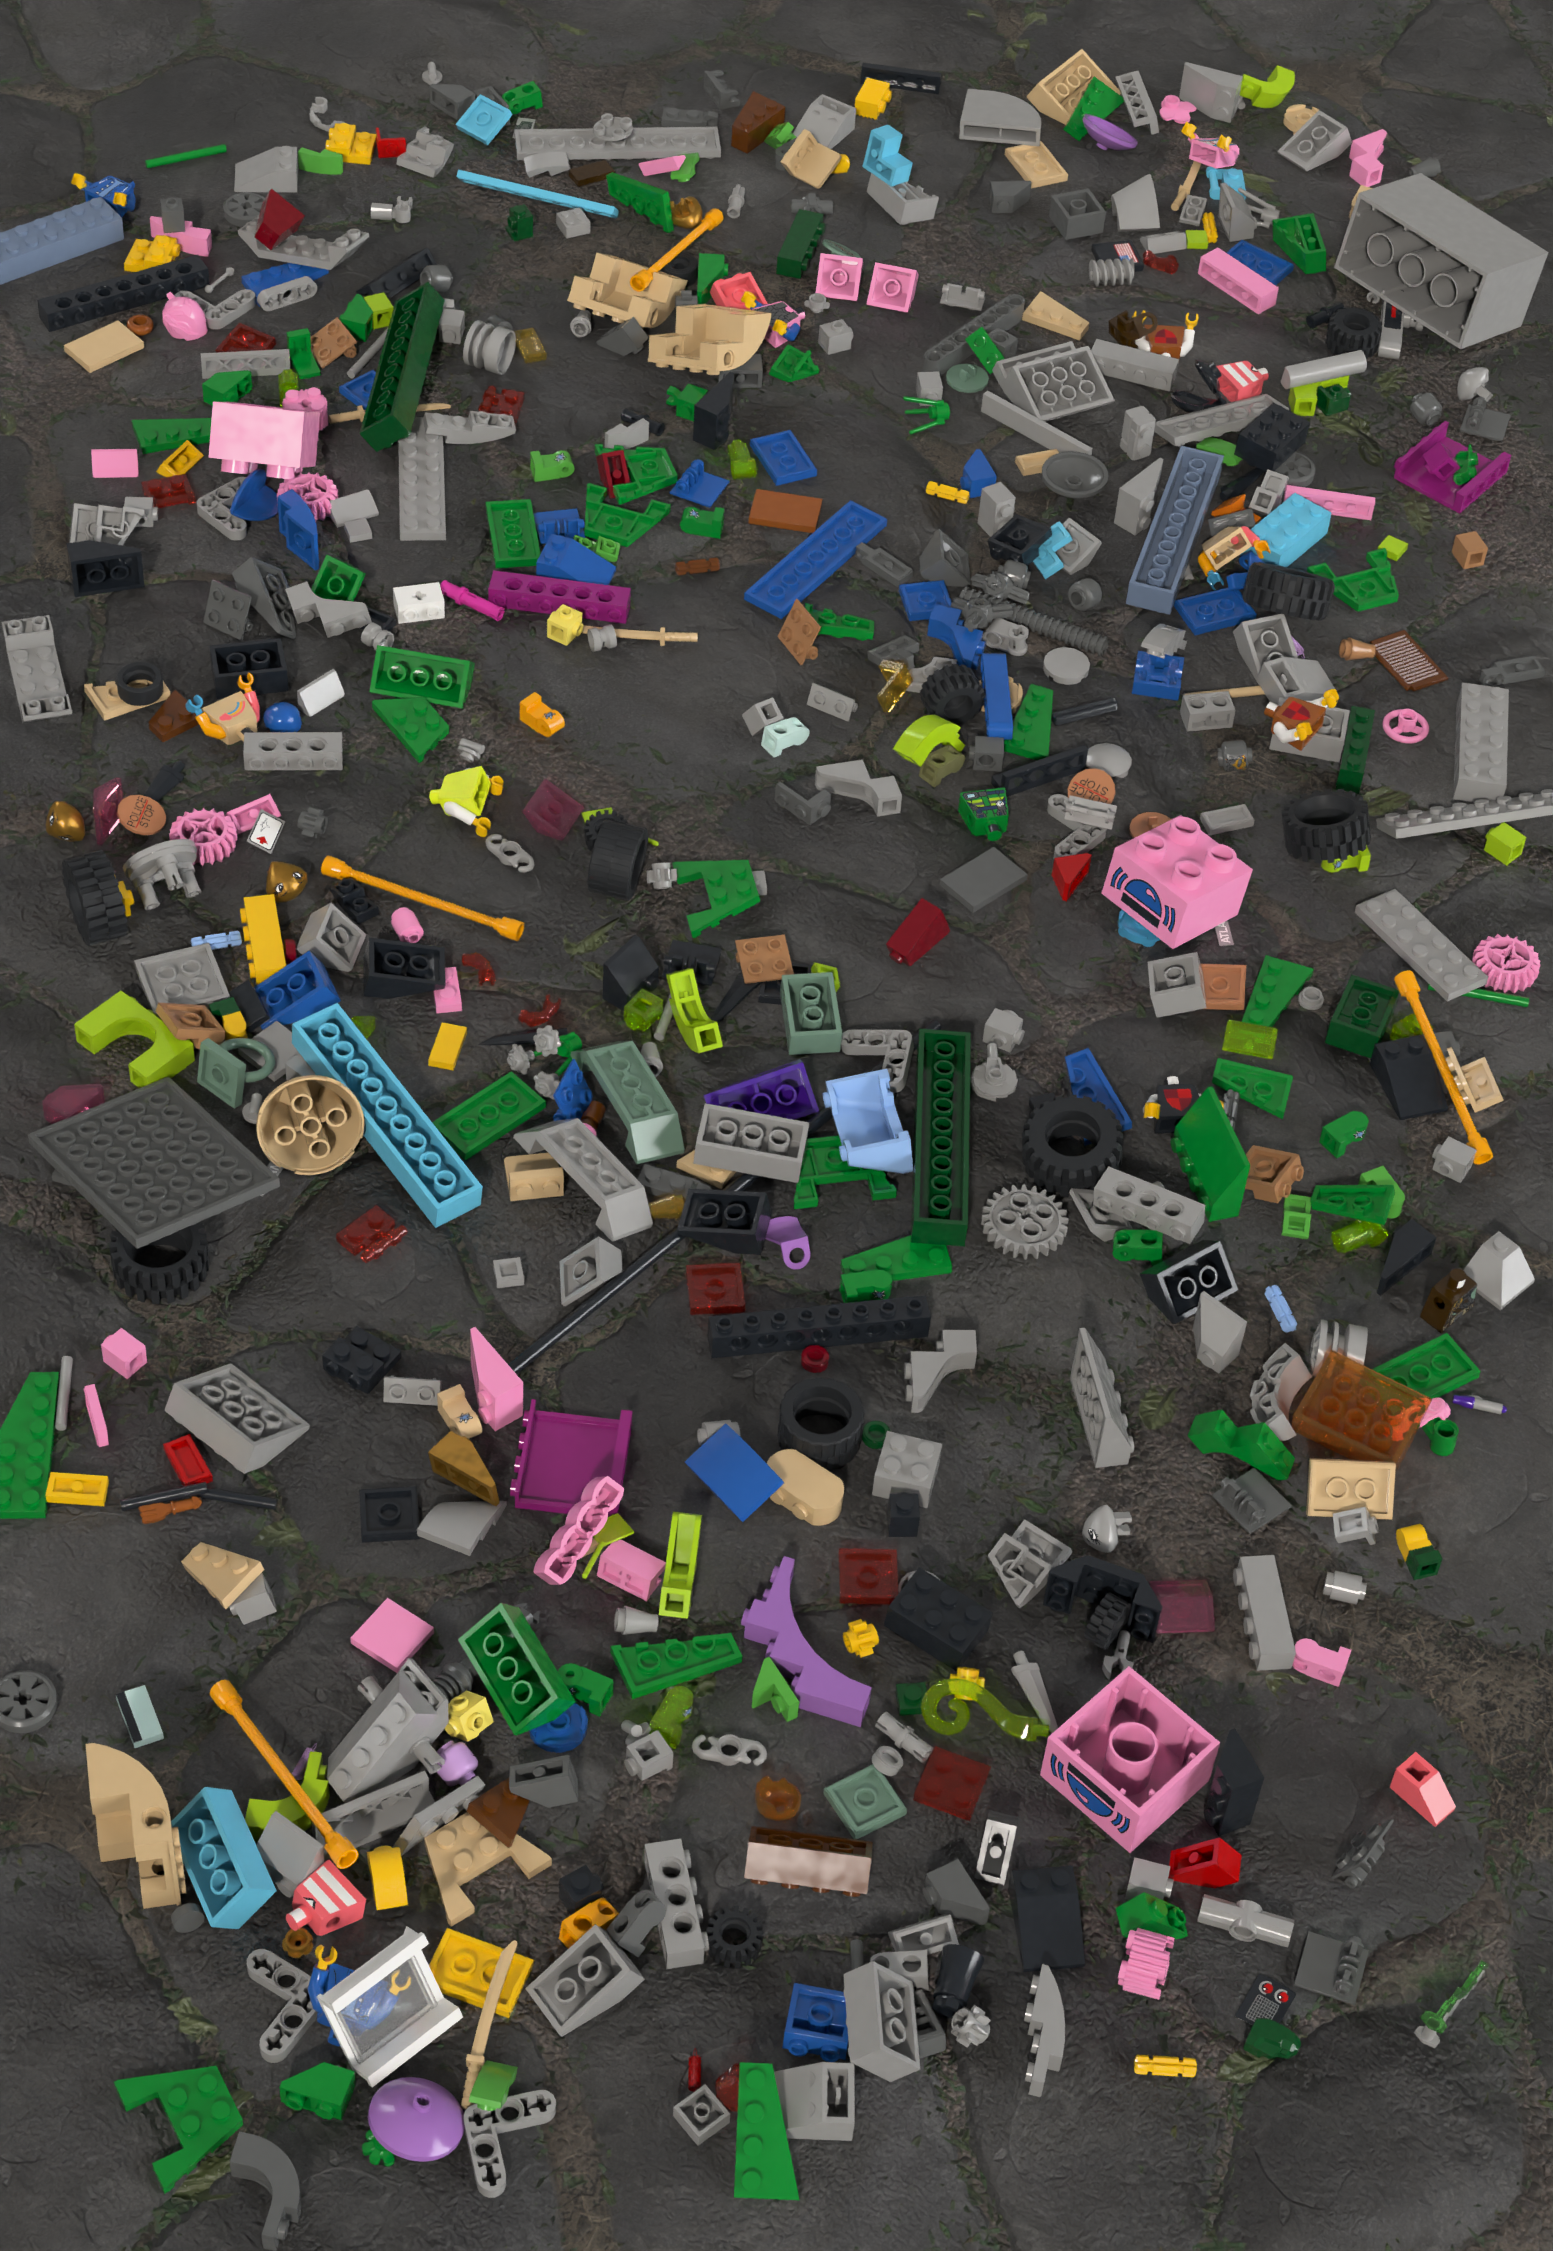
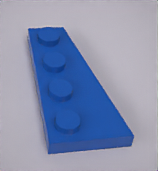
M287 263L266 270L252 272L241 276L243 286L255 293L256 303L260 307L257 302V296L262 290L304 276H308L314 281L328 274L329 270Z
M1089 1048L1065 1056L1072 1094L1077 1095V1098H1083V1096L1090 1097L1095 1103L1097 1100L1105 1104V1110L1109 1108L1116 1115L1115 1119L1120 1121L1122 1132L1131 1129L1132 1121ZM1083 1138L1084 1146L1092 1144V1142Z

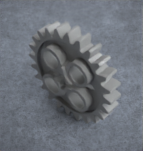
M1025 1184L1022 1185L1021 1190L1012 1185L1010 1192L1003 1187L1001 1195L994 1192L993 1198L987 1199L986 1206L983 1207L981 1225H983L982 1232L988 1234V1242L995 1241V1249L1001 1246L1004 1247L1003 1254L1013 1251V1258H1016L1019 1253L1023 1254L1025 1260H1027L1028 1254H1032L1035 1259H1038L1039 1252L1048 1256L1049 1249L1056 1251L1057 1245H1062L1064 1237L1067 1235L1069 1219L1066 1218L1067 1210H1061L1063 1203H1054L1055 1195L1046 1197L1045 1189L1040 1193L1036 1192V1186H1033L1030 1191L1027 1190Z

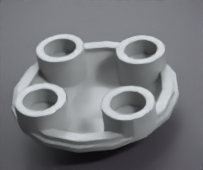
M609 113L603 114L601 120L593 127L594 135L605 141L625 139L633 131L631 118L613 117Z
M1102 743L1088 749L1086 765L1089 769L1103 770L1111 777L1124 778L1128 775L1132 759L1124 748L1115 744Z

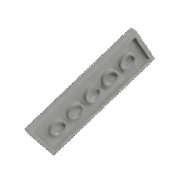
M1262 394L1157 421L1154 432L1174 446H1183L1185 443L1202 441L1207 437L1222 436L1230 431H1241L1251 424L1272 403L1280 405L1288 411L1289 408L1270 395Z
M1396 889L1356 905L1355 913L1447 1002L1487 984L1488 976Z

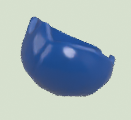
M288 702L274 703L264 712L265 727L269 728L271 732H298L301 728L300 713L296 706Z

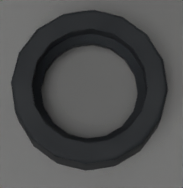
M134 662L122 667L117 673L118 695L127 704L134 706L149 705L159 700L163 694L162 673L153 664ZM135 680H148L152 682L151 685L144 688H133L127 685Z

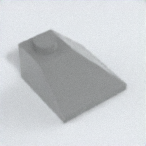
M1499 1231L1481 1245L1463 1270L1467 1276L1477 1283L1476 1292L1499 1310L1503 1309L1535 1281L1520 1247Z
M598 1236L559 1261L561 1304L563 1306L569 1305L622 1272L621 1250Z
M1205 1291L1200 1294L1193 1324L1197 1358L1205 1366L1219 1374L1239 1355L1247 1321Z

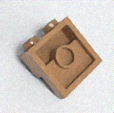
M158 1003L156 1013L175 1038L179 1040L190 1039L197 1049H200L201 1042L207 1038L218 1045L224 1042L225 1030L205 1005Z
M1255 1145L1246 1154L1250 1163V1170L1245 1189L1253 1190L1255 1199L1279 1203L1282 1197L1287 1198L1290 1195L1291 1185L1294 1181H1300L1303 1177L1304 1169L1301 1165L1299 1154Z

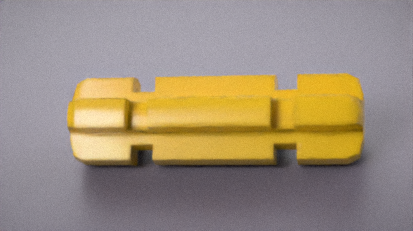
M1205 212L1202 221L1204 230L1207 233L1208 243H1216L1218 233L1214 214L1212 212Z
M929 481L926 486V493L935 496V494H938L937 497L951 501L956 499L958 503L966 504L969 500V492L961 489L958 491V488L944 484L939 486L938 483Z
M1136 2055L1134 2058V2072L1136 2074L1147 2075L1148 2072H1152V2075L1178 2076V2073H1180L1182 2077H1195L1197 2071V2063L1194 2058L1183 2057V2060H1179V2057L1154 2055L1153 2059L1149 2058L1148 2055Z

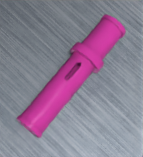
M447 580L442 581L440 584L442 594L455 600L456 604H464L496 621L502 619L505 612L504 607H500L469 592V589L466 587H458Z

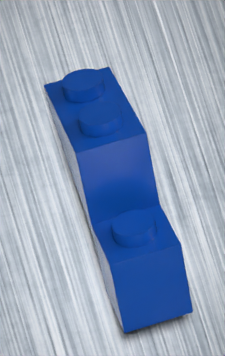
M935 604L929 618L927 636L940 639L948 644L954 658L957 660L958 666L962 664L966 665L967 668H971L972 671L973 669L977 670L980 656L978 655L984 652L986 641H982L983 631L974 629L973 632H969L968 628L964 627V620H961L962 610Z

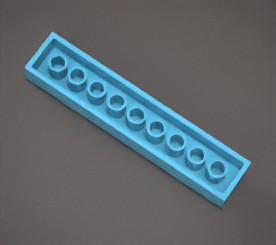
M338 1003L292 1024V1044L316 1075L335 1079L347 1086L355 1094L364 1114L363 1136L435 1228L481 1205L483 1186Z

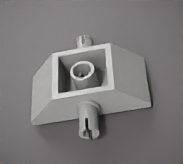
M408 1658L400 1670L406 1673L438 1715L375 1791L388 1786L414 1769L419 1761L427 1768L430 1774L436 1773L442 1768L438 1763L441 1765L445 1764L444 1758L431 1745L449 1723L448 1699L412 1658ZM369 1676L361 1681L365 1687L359 1684L358 1690L373 1704L383 1689L375 1681L374 1677Z

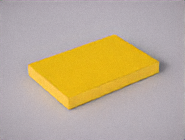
M447 1928L429 1964L441 1993L483 2008L497 1962L504 1948ZM514 1953L498 2000L496 2014L507 2018L510 2017L534 1966L533 1959Z

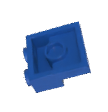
M794 1983L782 2048L789 2049V2052L795 2056H804L807 2053L820 2055L827 2062H835L838 2059L845 2060L848 2047V2028L846 2025L847 2014L844 1992Z

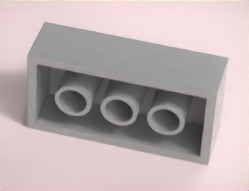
M705 1103L695 1146L693 1164L798 1183L809 1122Z

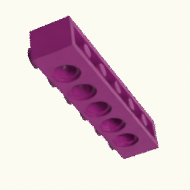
M493 570L488 588V601L507 609L551 614L564 604L582 612V618L622 624H626L630 609L631 588Z

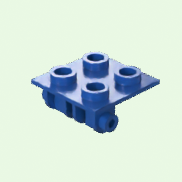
M698 459L694 460L691 463V467L686 469L670 491V494L710 508L730 481L704 472V463Z
M577 508L533 513L540 544H546L551 534L572 539L574 535L585 538L583 531L584 520L580 519Z
M572 1059L553 1094L559 1107L553 1116V1121L574 1118L580 1120L592 1101V1091L589 1089L575 1059Z

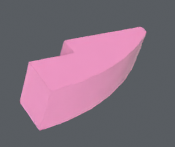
M150 217L151 236L153 238L156 235L177 238V244H180V251L204 257L209 256L212 249L211 229L193 227L191 221H185V232L164 233L162 217Z

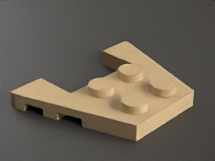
M467 1812L424 1838L432 1871L438 1884L441 1901L446 1911L447 1921L451 1927L474 1913V1905L460 1888V1886L509 1856L514 1859L528 1879L552 1865V1859L548 1854L516 1834L510 1848L506 1847Z

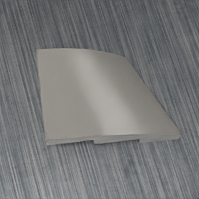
M423 127L417 131L416 139L407 144L406 152L397 157L396 165L434 178L447 162L454 144L438 134H430L429 128Z
M1147 174L1111 195L1112 214L1117 216L1118 232L1160 229L1158 205L1151 174Z
M74 503L69 543L92 540L123 545L145 510L125 506L117 508L98 505L96 507Z
M487 1501L439 1503L423 1519L417 1529V1536L470 1556L478 1541H483L491 1525H496L507 1506V1501H499L500 1503L497 1506Z
M1024 1519L1012 1537L1006 1533L1003 1534L988 1554V1557L1015 1605L1021 1608L1047 1584L1050 1569L1064 1564L1072 1554V1550Z

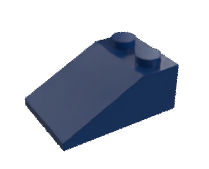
M555 534L550 535L536 562V576L609 585L616 572V566L576 540Z
M310 951L255 986L271 1018L261 1025L263 1030L275 1021L282 1025L297 1022L341 1001L325 965Z

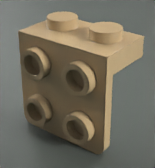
M804 129L780 162L791 176L819 189L840 162L841 155L818 143L811 132Z
M1452 1047L1447 1048L1450 1056L1445 1059L1465 1105L1471 1103L1474 1112H1478L1504 1101L1485 1057L1461 1067Z
M549 1153L509 1156L504 1159L510 1201L564 1196L563 1168L559 1167L558 1162Z

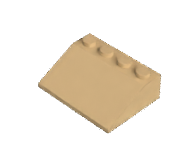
M1081 49L1037 83L1027 95V98L1039 112L1066 125L1094 76L1117 94L1121 95V93L1094 61Z

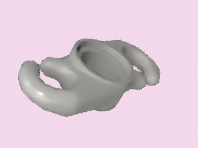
M492 834L487 837L485 841L487 849L498 857L501 863L512 865L514 868H518L519 863H528L527 866H520L518 868V871L523 873L529 872L534 868L533 857L524 851L517 842L502 839V843L494 844L491 842L502 839L501 834ZM514 851L516 852V854L513 856H507L504 854V852Z
M731 1734L720 1738L709 1737L708 1741L712 1745V1748L709 1750H702L699 1747L700 1743L706 1740L705 1735L697 1736L692 1742L693 1752L700 1759L720 1762L727 1766H732L739 1762L749 1764L751 1759L748 1757L747 1752L750 1750H757L760 1753L759 1757L753 1760L756 1766L762 1764L767 1758L766 1748L759 1741L743 1739ZM725 1745H733L737 1748L738 1752L729 1756L725 1755L721 1748Z

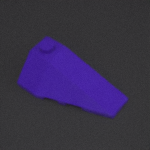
M801 1059L703 1095L706 1104L793 1120L819 1112Z

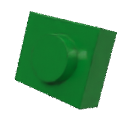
M308 328L287 332V349H289L290 359L299 379L320 376V369L311 352Z

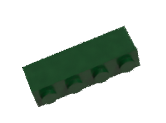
M802 209L798 210L777 256L776 274L801 279L803 272H807L809 259H813L815 247L819 246L820 235H824L826 224L823 223V214Z
M1357 706L1351 707L1335 790L1343 789L1346 792L1352 791L1359 794L1375 710Z

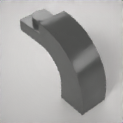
M239 2131L230 2159L231 2176L255 2181L264 2186L270 2193L272 2202L263 2228L262 2242L263 2249L276 2251L279 2240L286 2239L289 2221L299 2223L301 2197L298 2176L289 2157L277 2145L260 2136Z

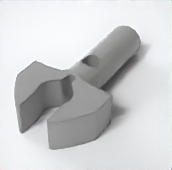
M1122 1630L1119 1633L1115 1654L1112 1657L1105 1655L1102 1670L1108 1680H1110L1112 1668L1116 1667L1117 1664L1122 1672L1128 1666L1133 1668L1134 1662L1127 1661L1126 1659L1131 1636L1126 1630Z

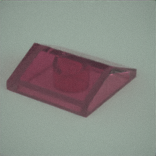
M116 777L94 789L93 812L97 845L102 846L120 822L117 816V809L119 803L123 800L121 778Z
M544 779L522 812L537 833L562 841L584 807L550 781Z
M1207 1580L1149 1581V1585L1163 1606L1157 1633L1214 1632L1213 1595Z

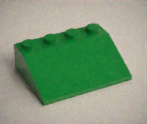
M1213 1086L1207 1087L1176 1125L1174 1137L1171 1138L1172 1151L1177 1153L1180 1159L1181 1170L1189 1178L1191 1191L1196 1193L1198 1202L1205 1205V1215L1209 1222L1239 1216L1250 1170V1163Z

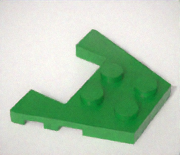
M595 444L594 452L596 456L602 453L624 450L627 470L632 483L613 485V493L619 505L677 482L678 475L665 448L636 447V450H626L620 445H614V449L603 448V444Z
M588 483L585 536L596 540L601 536L620 543V546L628 547L671 512V504L651 500L644 513L604 504L603 501L607 496V488Z
M1386 548L1367 552L1366 560L1372 569L1336 577L1326 563L1307 568L1308 573L1331 579L1335 585L1333 595L1357 612L1398 601L1399 594L1394 576H1392L1390 571L1391 564L1387 560Z
M749 860L684 861L672 863L673 868L677 869L678 885L704 879L711 904V909L687 915L692 938L700 936L701 931L709 926L711 928L716 927L720 924L719 921L730 914L734 917L760 902Z
M839 1136L811 1138L806 1141L793 1207L794 1209L818 1207L815 1185L866 1179L872 1201L896 1198L897 1190L893 1184L890 1185L887 1181L884 1171L848 1166L847 1161L842 1162L839 1146L842 1145Z
M217 2066L114 2081L115 2089L126 2112L155 2098H159L182 2147L181 2150L152 2163L153 2171L164 2194L175 2187L174 2183L184 2174L188 2175L197 2167L196 2164L209 2152L213 2153L243 2126V2119Z

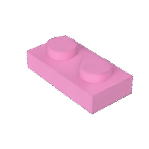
M456 967L445 968V989L433 991L436 1013L462 1011Z

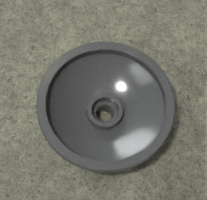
M1061 452L1049 457L1042 466L1041 476L1045 485L1056 494L1067 498L1083 499L1100 493L1108 482V470L1105 465L1097 458L1086 453Z

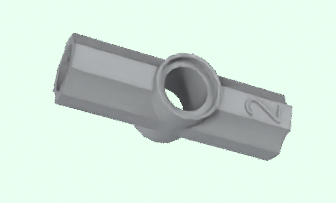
M1206 1894L1203 1896L1197 1920L1200 1923L1228 1930L1232 1937L1240 1941L1251 1942L1255 1939H1260L1287 1948L1294 1926L1293 1919L1262 1911V1907L1253 1901L1240 1900L1234 1903Z

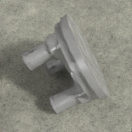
M176 839L162 842L136 853L123 865L125 876L130 879L134 889L139 892L144 909L151 910L160 905L152 885H154V882L163 879L166 880L168 890L170 891L174 890V886H176V889L183 886L187 898L195 897L201 893L194 875L195 868L193 863L197 858V848L192 840Z

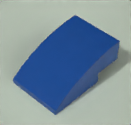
M291 489L277 496L279 531L286 537L287 548L316 571L319 569V555L315 518L306 502Z
M726 1423L685 1461L692 1472L742 1522L784 1484L783 1480Z

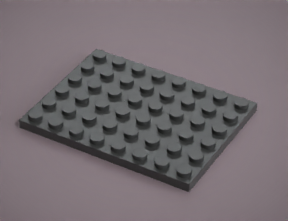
M169 1077L28 1134L29 1144L136 1249L280 1187V1180L276 1174Z

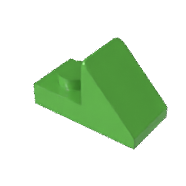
M789 122L776 125L764 142L777 149L796 138L791 132L794 127Z
M767 1657L763 1661L753 1691L752 1708L771 1700L775 1711L778 1714L781 1713L785 1720L789 1722L798 1717L799 1700L771 1658Z

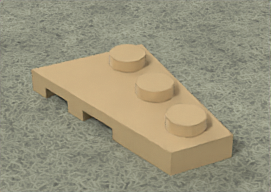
M135 680L127 685L133 688H144L151 685L152 682L148 680ZM115 681L106 682V686L93 687L92 683L84 684L85 693L104 721L149 706H134L125 703L118 695ZM164 681L162 696L152 704L167 700L170 696V690Z

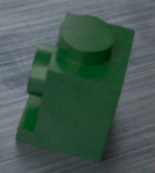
M517 205L509 208L506 231L512 240L518 241L533 237V215L526 205Z
M1340 384L1326 388L1318 387L1316 406L1325 416L1348 410L1351 393L1347 387L1343 388Z

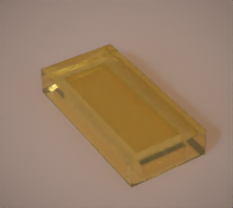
M534 328L514 331L516 345L525 363L546 360L547 353Z

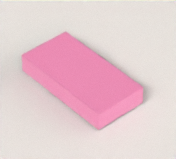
M95 1384L85 1386V1402L97 1446L109 1445L107 1428Z

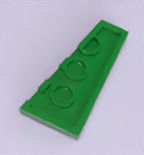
M613 172L606 175L609 195L627 207L629 205L633 206L636 213L639 215L645 214L653 224L662 225L665 232L670 233L674 230L668 191Z
M1033 684L1030 685L1013 721L1012 740H1004L1005 752L1037 761L1048 757L1053 690Z
M911 1235L841 1259L840 1265L842 1274L884 1270L890 1273L892 1281L949 1274L952 1272V1264L946 1245L911 1243Z
M731 1633L696 1636L689 1641L669 1639L665 1640V1643L648 1645V1642L636 1643L634 1647L621 1648V1645L610 1646V1653L632 1699L742 1663V1654Z
M739 2063L734 2198L799 2200L772 2064Z

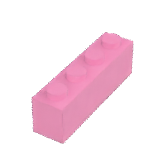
M1216 248L1201 256L1198 274L1255 313L1260 314L1276 305L1279 288L1220 248Z

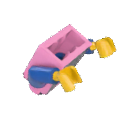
M745 291L741 301L745 303L747 308L753 311L771 313V321L764 339L775 348L787 341H794L800 332V320L805 318L804 310L801 307L792 309L782 301L772 304H761L756 300L754 294Z

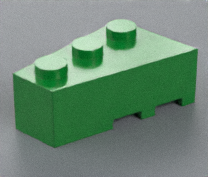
M1314 213L1273 219V241L1305 274L1326 271V249Z

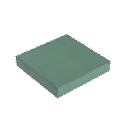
M873 1764L824 1788L823 1794L853 1839H859L907 1814V1808L886 1777Z

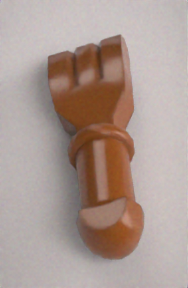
M191 1496V1498L175 1502L170 1501L168 1504L155 1503L140 1506L139 1511L141 1512L142 1523H155L164 1520L170 1513L176 1515L178 1512L198 1509L202 1505V1500L197 1496Z

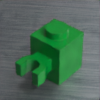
M688 384L681 392L676 387L670 386L667 394L671 396L666 400V404L676 405V416L694 422V405L708 393V390Z

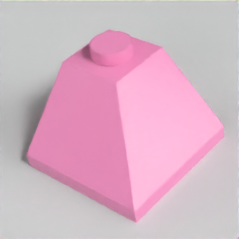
M821 253L816 293L823 294L826 298L857 301L861 284L863 258Z
M875 262L867 305L908 313L915 296L919 276L917 270Z

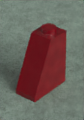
M271 189L261 206L254 237L268 249L273 250L297 231L305 215Z
M921 898L886 943L890 952V958L898 964L903 962L908 966H912L950 932V928L942 910Z

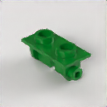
M980 327L965 339L989 374L993 373L992 369L997 361L1005 359L983 327Z
M1469 444L1468 451H1460L1456 454L1455 459L1461 467L1453 476V481L1457 485L1468 483L1477 475L1475 466L1478 465L1477 452L1473 453L1471 444Z

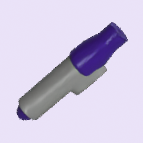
M1454 1394L1452 1403L1469 1409L1496 1414L1506 1413L1507 1411L1503 1404L1483 1400L1475 1395L1459 1396Z

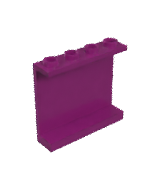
M1444 421L1438 427L1436 426L1428 436H1424L1415 447L1412 446L1403 457L1397 459L1394 465L1396 469L1394 479L1460 514L1507 473L1511 455L1503 452L1492 461L1477 453L1478 465L1475 466L1477 475L1468 483L1457 485L1453 481V474L1443 482L1435 474H1430L1424 465L1427 462L1423 454L1439 441L1452 452L1454 457L1460 451H1468L1467 447L1446 437L1449 422Z

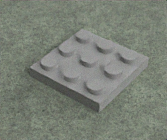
M209 943L134 960L135 969L149 1007L159 1019L161 1018L156 1013L158 1003L205 1005L209 1009L210 1003L230 998Z

